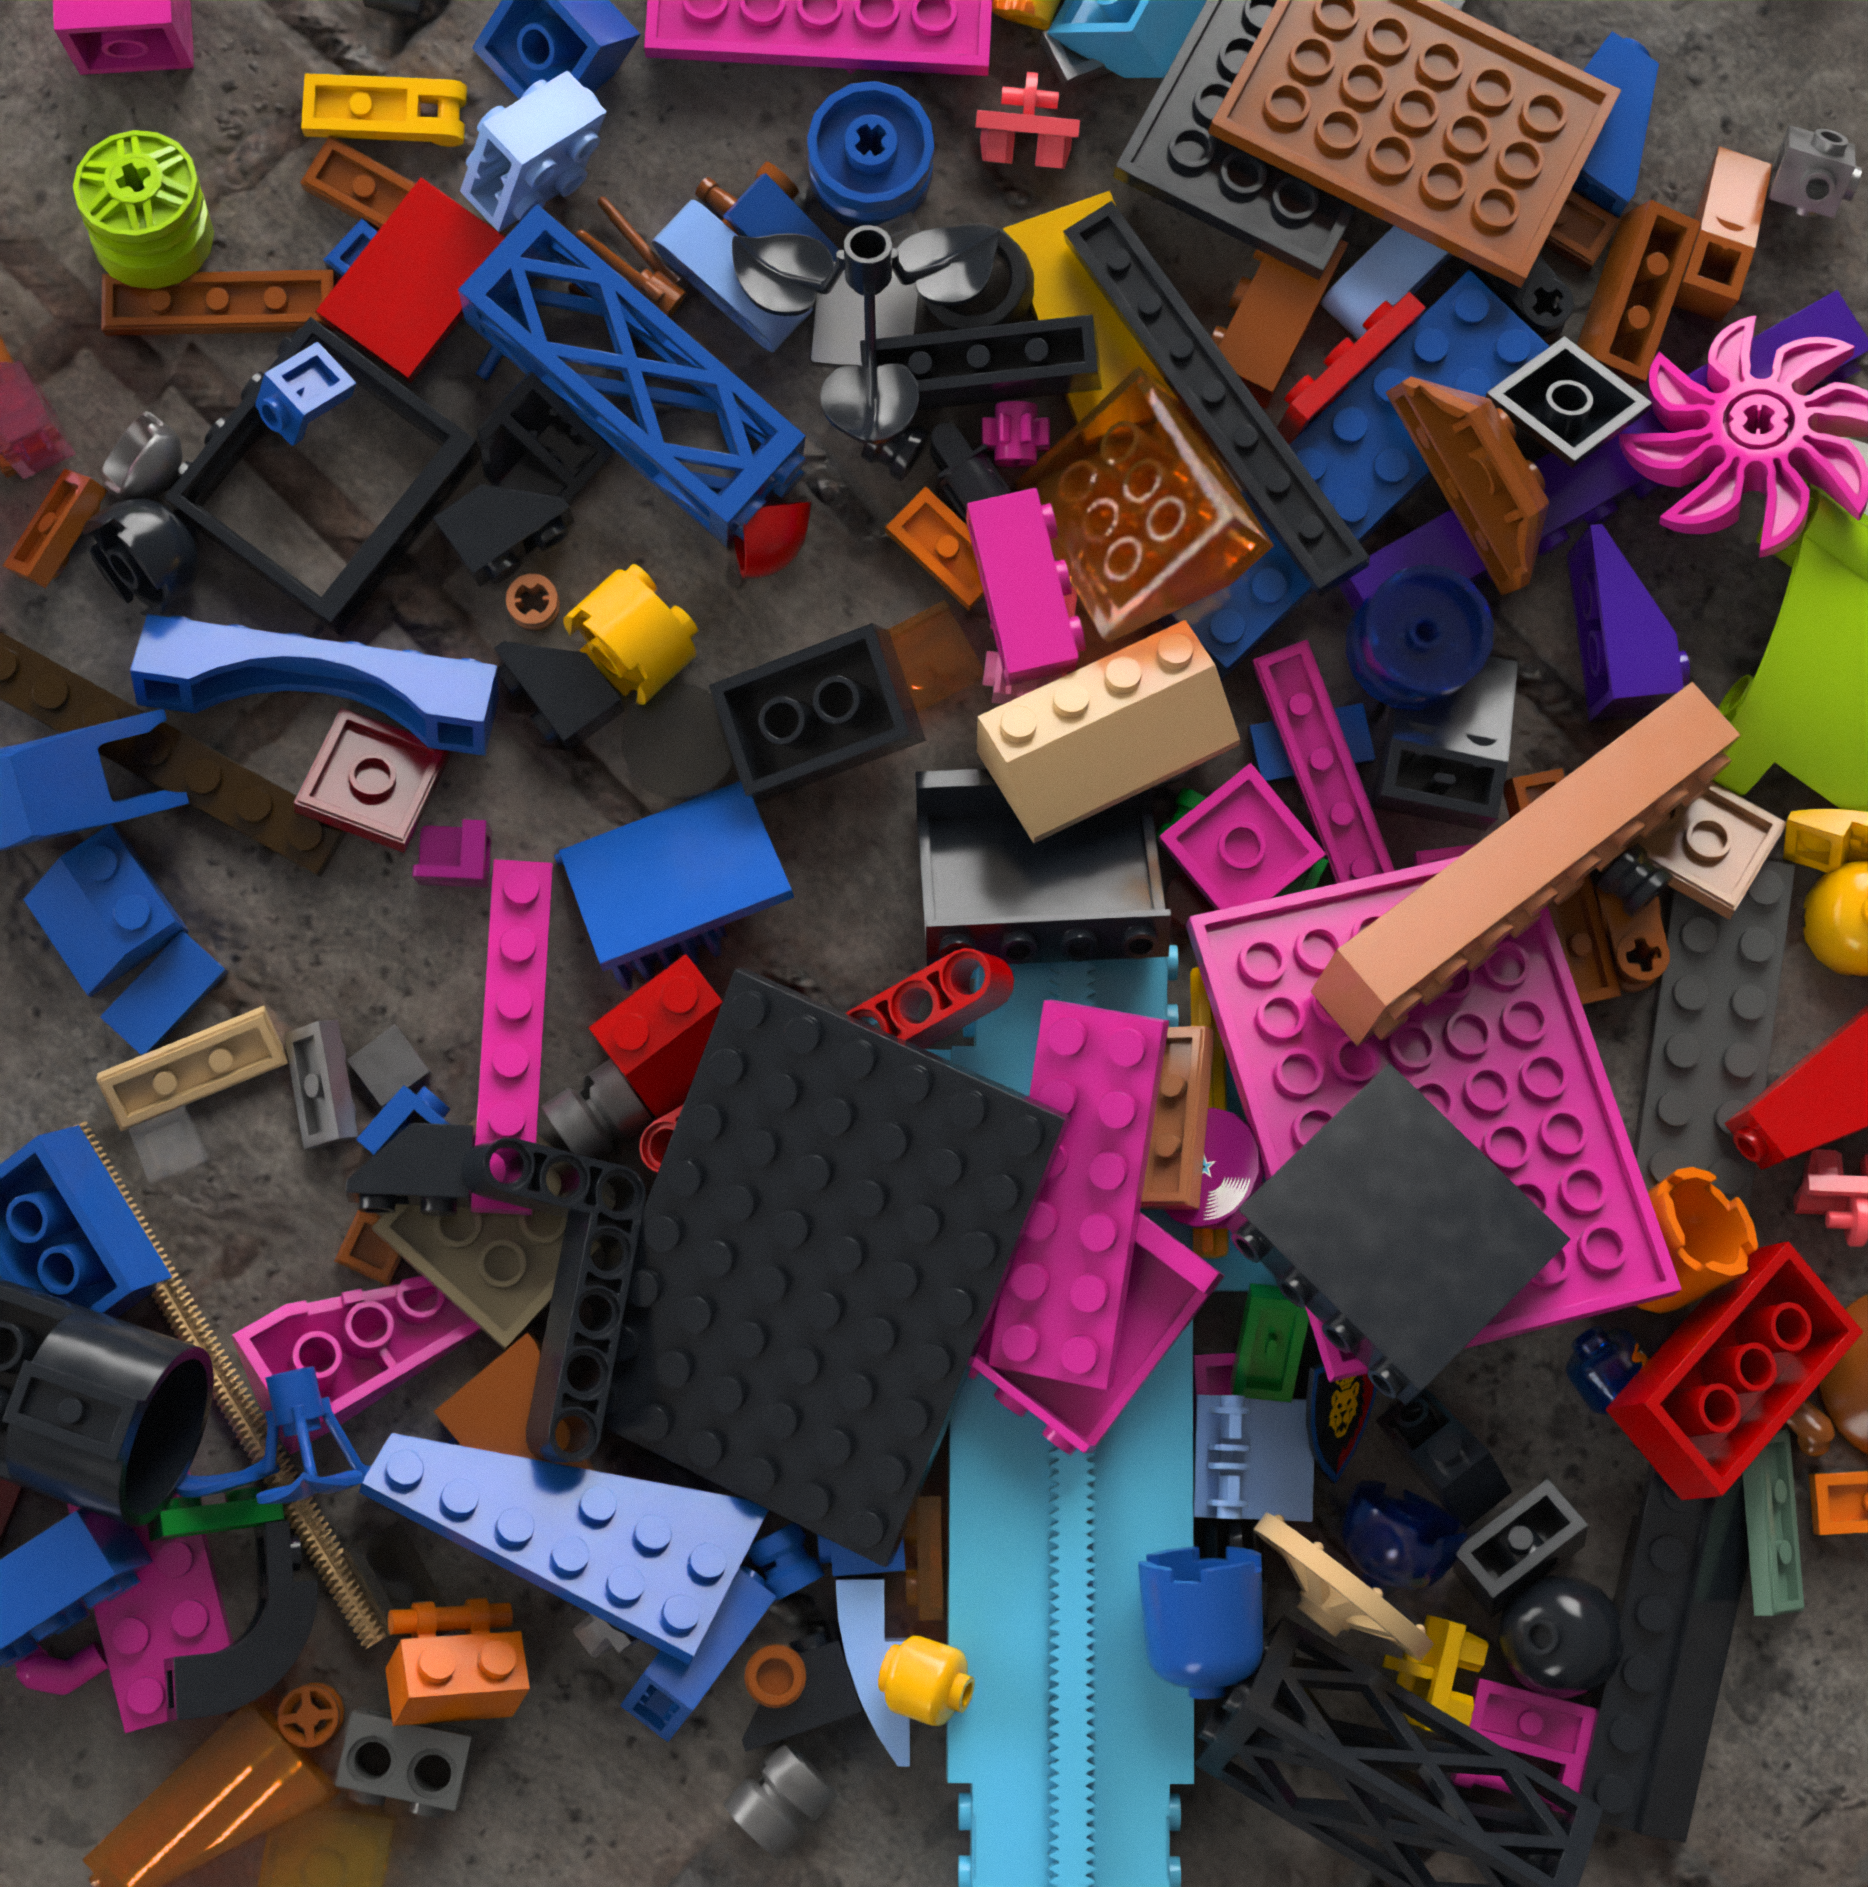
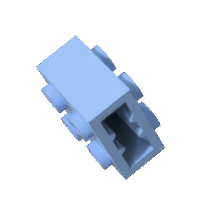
M568 70L549 82H546L544 79L535 82L524 92L520 100L507 108L501 105L497 106L481 119L477 126L479 134L474 150L466 160L468 168L460 192L498 232L517 220L520 222L536 204L543 208L548 200L559 193L563 197L572 194L582 185L587 177L585 168L590 155L600 143L598 133L607 111L600 105L594 93L588 88L583 87Z

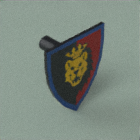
M1323 1362L1310 1368L1299 1364L1295 1389L1307 1393L1306 1429L1309 1448L1318 1469L1331 1483L1336 1484L1353 1457L1367 1426L1377 1388L1370 1381L1367 1373L1329 1383Z

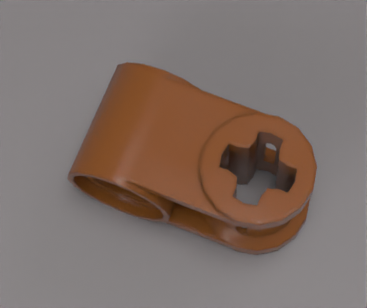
M1593 884L1619 988L1627 993L1643 991L1667 969L1670 961V950L1661 920L1659 896L1637 916L1631 918L1622 910V901L1615 894H1606L1597 884ZM1632 951H1634L1637 959H1647L1649 965L1643 971H1641L1638 963H1628L1627 957Z

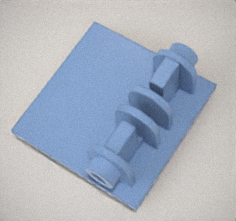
M1196 1395L1193 1517L1261 1520L1267 1512L1273 1516L1282 1515L1285 1521L1312 1522L1314 1457L1309 1448L1306 1429V1399H1292L1290 1403L1245 1398V1396Z

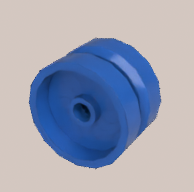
M878 81L852 83L829 95L814 113L807 135L811 190L822 209L841 224L854 228L872 225L886 229L910 218L927 198L933 177L934 139L932 124L922 106L900 87Z

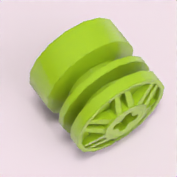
M132 130L111 135L89 149L77 166L73 191L97 260L109 275L131 287L158 289L178 284L197 272L211 253L214 229L193 160L177 141L158 132Z

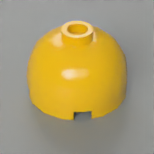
M1868 860L1844 863L1839 869L1818 878L1805 896L1803 909L1806 908L1804 914L1806 926L1803 927L1804 937L1816 958L1838 974L1860 977L1868 976Z

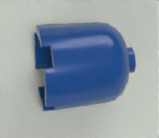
M1183 1547L1149 1553L1146 1555L1147 1562H1138L1146 1653L1149 1665L1157 1676L1174 1686L1188 1688L1189 1696L1192 1698L1213 1699L1225 1696L1226 1686L1238 1684L1255 1673L1261 1663L1263 1652L1261 1553L1252 1549L1225 1547L1226 1559H1200L1199 1547Z

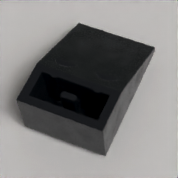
M1404 638L1371 807L1486 831L1498 819L1509 762L1518 662Z

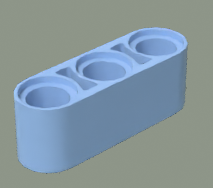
M691 199L652 240L653 247L677 273L761 347L773 353L813 311V308L811 307L809 311L798 316H779L767 313L753 304L739 285L733 266L732 240L734 236L738 235L705 206Z
M1393 226L1331 287L1321 300L1320 305L1358 340L1367 332L1362 326L1363 323L1377 307L1386 300L1392 306H1395L1409 291L1414 295L1454 255Z

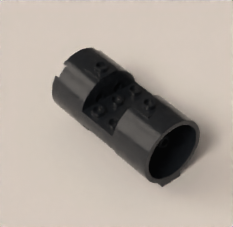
M0 1278V1479L132 1527H140L147 1524L173 1498L176 1488L182 1484L201 1443L209 1417L214 1385L213 1365L208 1352L193 1344Z

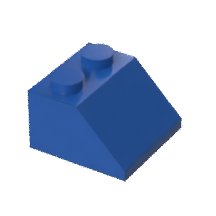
M501 0L472 46V49L520 100L524 92L535 82L542 79L549 82L567 70L583 87L588 88L594 93L614 76L641 34L609 0Z
M111 824L60 856L23 899L89 997L165 948L182 930L186 933L189 932L127 837Z

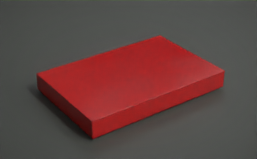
M420 177L316 309V314L318 318L411 384L464 316L458 289L506 237Z

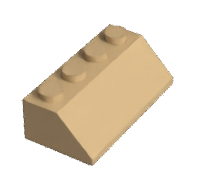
M1186 620L978 716L977 753L1033 843L1240 745V737L1216 665Z

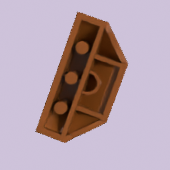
M1412 376L1386 391V395L1501 595L1516 591L1529 584L1549 501L1543 492L1546 486L1540 470L1531 460L1524 459L1514 441L1516 430L1509 416L1502 409H1496L1489 398Z

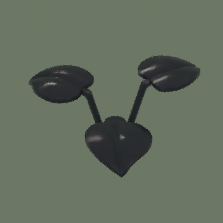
M872 225L859 226L847 234L844 240V250H839L836 253L835 265L827 246L813 237L800 234H775L763 237L734 236L732 240V258L739 285L749 300L763 311L779 316H798L809 311L814 304L816 292L825 295L829 294L845 270L847 284L856 293L864 296L866 367L845 365L834 370L823 382L820 402L826 419L833 427L860 443L877 445L898 437L911 424L918 409L919 388L914 375L907 367L900 364H886L877 367L875 295L882 292L889 285L893 271L902 285L915 283L916 291L920 298L930 304L957 306L971 302L985 290L990 281L1000 241V231L998 228L980 226H954L929 229L909 236L896 249L892 248L891 238L885 230Z

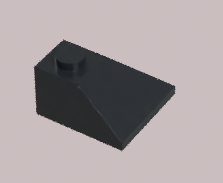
M1565 336L1489 390L1485 397L1491 399L1496 409H1502L1514 424L1571 468H1574L1649 412L1652 406L1650 400Z

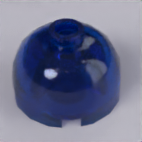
M1362 1480L1356 1484L1347 1503L1342 1520L1344 1548L1350 1560L1363 1571L1362 1580L1370 1587L1380 1588L1383 1593L1393 1594L1396 1588L1419 1590L1432 1586L1445 1576L1456 1562V1554L1468 1538L1467 1532L1456 1534L1460 1526L1457 1519L1438 1505L1418 1494L1404 1489V1500L1393 1498L1383 1494L1387 1483Z

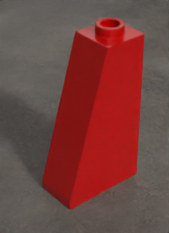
M1868 1004L1724 1123L1734 1135L1733 1140L1739 1152L1748 1160L1755 1162L1761 1170L1868 1128Z

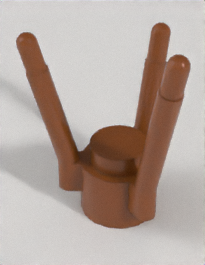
M599 197L597 200L598 206L655 274L647 268L641 273L637 272L584 230H578L575 237L607 265L628 280L636 290L665 315L671 318L687 294L684 289L678 286L681 277L664 265L606 197ZM571 282L569 283L568 289L571 293L587 297Z

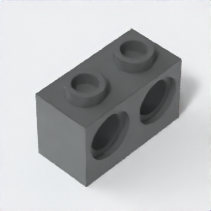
M359 1707L353 1710L350 1715L335 1786L350 1789L348 1798L353 1801L371 1805H384L386 1797L409 1801V1812L428 1817L444 1818L446 1809L456 1811L463 1803L478 1731L440 1723L393 1726L391 1713ZM378 1742L388 1749L391 1756V1764L387 1773L373 1774L363 1766L361 1752L366 1743ZM435 1754L447 1760L451 1768V1778L447 1785L434 1787L425 1782L420 1771L421 1762L425 1756Z

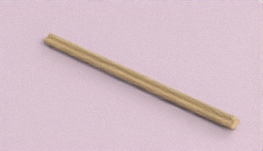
M85 1121L80 1124H77L81 1127L82 1131L84 1132L93 1149L97 1153L104 1167L108 1171L112 1180L114 1181L120 1193L127 1202L128 1206L132 1210L134 1207L137 1206V1204L135 1203L129 1205V1202L133 1200V1198H125V1196L129 1194V1191H121V1189L126 1187L125 1184H122L120 1186L117 1185V1183L122 1181V1179L118 1178L114 1180L113 1177L116 1176L118 1173H110V1170L114 1168V1166H106V1164L110 1162V1159H106L104 1161L102 1160V1158L105 1157L107 1154L98 1153L103 1148H95V1145L99 1143V1141L96 1140L93 1142L91 1141V1139L95 1137V1134L87 1135V1133L92 1129L83 1128L85 1125L88 1124ZM132 1210V1212H133V1214L135 1215L136 1219H137L138 1222L140 1223V1221L143 1220L145 1217H144V1216L137 1217L136 1215H137L138 1213H140L141 1211H140V1210H136V1211H133V1210ZM148 1222L140 1223L143 1230L148 1225ZM152 1229L144 1230L147 1237L152 1243V1239L156 1237L155 1235L148 1236V1233H150ZM156 1241V1242H153V1243H152V1245L154 1246V1248H155L158 1244H160L159 1241H158V1242ZM155 1248L158 1254L164 1250L163 1248ZM159 1254V1256H160V1258L162 1259V1261H163V1259H164L165 1257H167V1254H164V1255H160V1254ZM163 1261V1263L167 1267V1265L170 1264L171 1261ZM175 1267L167 1268L170 1274L171 1271L175 1269ZM178 1273L171 1274L172 1278L153 1291L151 1296L156 1299L155 1303L159 1304V1310L164 1312L163 1316L168 1318L167 1323L171 1324L170 1328L174 1329V1335L178 1336V1340L201 1347L208 1352L214 1374L213 1399L218 1401L217 1406H220L221 1413L225 1414L224 1418L228 1419V1424L233 1427L232 1431L237 1433L236 1438L241 1440L240 1444L245 1446L244 1451L249 1452L248 1458L253 1459L251 1463L255 1464L262 1460L265 1455L267 1427H263V1425L267 1421L266 1419L259 1421L263 1414H255L259 1407H251L255 1400L247 1401L252 1395H244V1392L248 1390L247 1387L240 1389L244 1382H236L240 1375L232 1376L236 1369L229 1370L228 1368L232 1365V1362H224L229 1358L228 1355L220 1356L225 1350L217 1351L221 1344H213L214 1340L217 1339L216 1336L209 1338L213 1330L205 1331L210 1325L201 1324L205 1317L197 1318L202 1312L194 1313V1309L198 1306H190V1303L194 1301L193 1298L186 1299L190 1292L182 1293L187 1287L178 1286L182 1282V1279L175 1281V1277L179 1275ZM282 1445L277 1446L276 1463H279L280 1471L265 1477L263 1483L268 1485V1490L291 1485L297 1479H294V1476L298 1472H290L294 1465L286 1466L290 1458L282 1459L286 1452H278ZM311 1496L297 1502L284 1503V1516L288 1517L286 1521L292 1523L290 1528L296 1530L294 1534L300 1536L299 1539L303 1543L302 1548L308 1549L306 1554L312 1555L310 1561L315 1562L314 1568H320L317 1573L323 1575L322 1581H328L325 1586L331 1588L329 1593L336 1594L333 1599L339 1601L338 1607H343L341 1613H348L345 1619L351 1620L349 1626H356L353 1629V1633H359L356 1638L364 1639L361 1642V1646H367V1649L389 1636L388 1626L383 1627L387 1619L380 1621L384 1614H376L379 1606L372 1608L376 1601H368L371 1593L364 1595L368 1589L367 1587L360 1588L364 1581L356 1582L360 1575H352L356 1570L355 1567L348 1569L352 1561L344 1562L348 1557L347 1554L341 1556L344 1548L336 1549L341 1544L340 1541L333 1543L337 1536L329 1537L333 1530L332 1528L325 1530L329 1525L328 1522L321 1524L325 1516L317 1517L321 1512L320 1509L313 1510L317 1503L309 1504L313 1497Z

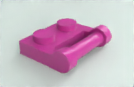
M1475 1677L1471 1694L1475 1706L1469 1727L1505 1749L1561 1763L1556 1780L1578 1793L1597 1709ZM1451 1773V1780L1456 1786L1471 1789L1472 1785L1476 1784L1513 1794L1501 1776ZM1540 1796L1544 1803L1550 1804L1551 1811L1561 1814L1566 1813L1565 1810Z

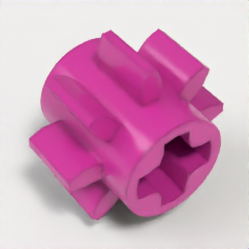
M1005 401L995 404L994 418H982L981 445L986 444L987 451H994V464L997 466L1008 468L1035 466L1037 464V451H1050V418H1038V405L1032 402Z

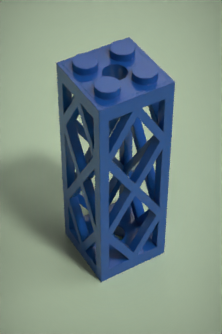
M538 204L530 210L458 289L465 322L522 372L525 374L529 371L533 372L618 455L726 548L737 536L744 541V523L747 524L761 507H766L768 501L775 494L781 499L786 497L803 477L804 472L800 468L806 461V458L803 456L806 435ZM538 277L571 282L587 297L532 288L530 286ZM517 301L525 328L505 312L513 302ZM535 304L603 316L615 353L547 342ZM630 334L663 362L637 358ZM563 361L621 371L624 381L579 374ZM643 375L688 383L701 395L646 386ZM600 393L630 398L638 426ZM651 402L715 413L729 454L664 443ZM746 434L760 445L753 455ZM680 462L735 471V475L732 478L692 472Z

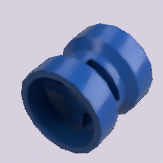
M795 1522L752 1543L747 1552L752 1565L761 1567L766 1577L764 1587L777 1596L773 1602L825 1575L818 1559L809 1556L803 1544L806 1536L801 1526Z

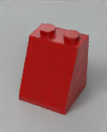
M685 954L588 1028L656 1119H659L684 1104L723 1001L687 954Z

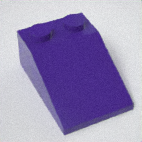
M1602 524L1590 525L1566 554L1588 720L1590 723L1646 717L1689 684V659L1685 650L1679 651L1676 632Z

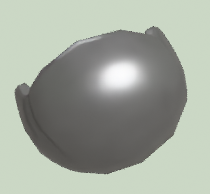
M148 411L143 412L122 434L101 469V477L106 481L104 484L105 488L121 500L137 498L152 500L164 494L177 479V469L181 466L183 459L179 436L154 414Z

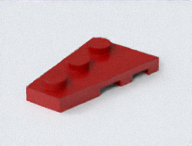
M1410 291L1395 306H1392L1387 300L1384 301L1363 323L1362 326L1367 332L1353 343L1346 337L1323 361L1328 367L1327 370L1316 380L1307 374L1288 392L1283 400L1289 407L1276 427L1288 445L1305 430L1312 417L1316 419L1349 387L1348 383L1351 380L1355 381L1420 318L1426 307Z

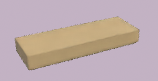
M261 1006L97 1073L96 1080L120 1131H124L288 1064V1056L265 1006Z

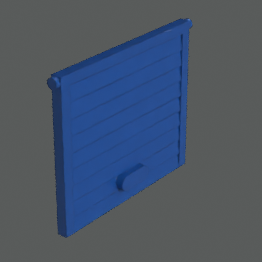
M741 781L561 849L558 854L554 855L557 865L563 864L603 972L795 898L753 798L746 797Z

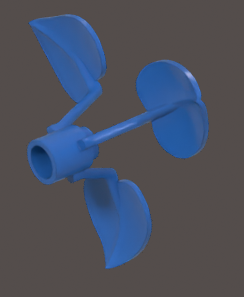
M310 1366L265 1377L272 1410L265 1411L267 1436L265 1455L262 1460L244 1470L210 1476L187 1474L182 1484L176 1488V1494L191 1498L216 1495L278 1473L280 1465L276 1463L279 1426L281 1425L284 1437L297 1435L304 1472L291 1485L258 1493L256 1495L258 1504L292 1503L310 1498L315 1493L330 1494L349 1489L364 1481L371 1466L361 1462L332 1412L330 1398H321L315 1366ZM320 1416L325 1421L352 1470L327 1477H319L317 1475L309 1432L321 1429ZM454 1437L447 1442L459 1445V1442Z

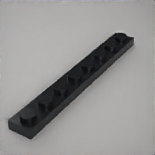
M1110 201L1065 229L1063 233L1066 244L1317 595L1321 597L1369 567V555L1115 204Z

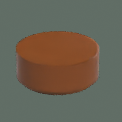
M770 1644L758 1649L749 1659L745 1669L744 1680L747 1691L757 1703L765 1707L781 1708L793 1703L802 1693L806 1682V1667L802 1658L795 1650L782 1644Z

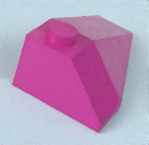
M423 1276L404 1279L400 1284L367 1291H362V1288L342 1292L341 1296L310 1303L304 1300L285 1304L232 1334V1340L258 1405L264 1414L265 1411L272 1410L265 1377L315 1366L321 1398H330L332 1412L339 1424L342 1425L483 1330ZM322 1416L319 1417L321 1429L309 1432L310 1442L330 1432ZM282 1425L279 1426L278 1437L291 1455L300 1450L297 1435L284 1437Z

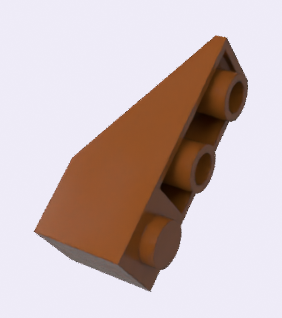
M1720 146L1717 148L1694 217L1695 220L1702 223L1672 306L1721 322L1738 302L1756 248L1772 164Z

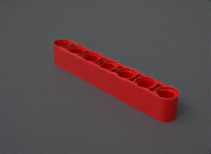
M963 948L941 958L845 1014L872 1026L879 1023L881 1030L926 1049L1001 1007L1008 1001L1013 992L1014 977L1011 968L1004 960L975 949ZM982 965L985 973L984 983L977 992L972 993L970 977L973 971ZM930 994L933 1001L932 1012L922 1022L919 1017V1006L922 1000ZM683 1105L653 1121L645 1128L640 1137L639 1151L641 1159L654 1172L659 1171Z

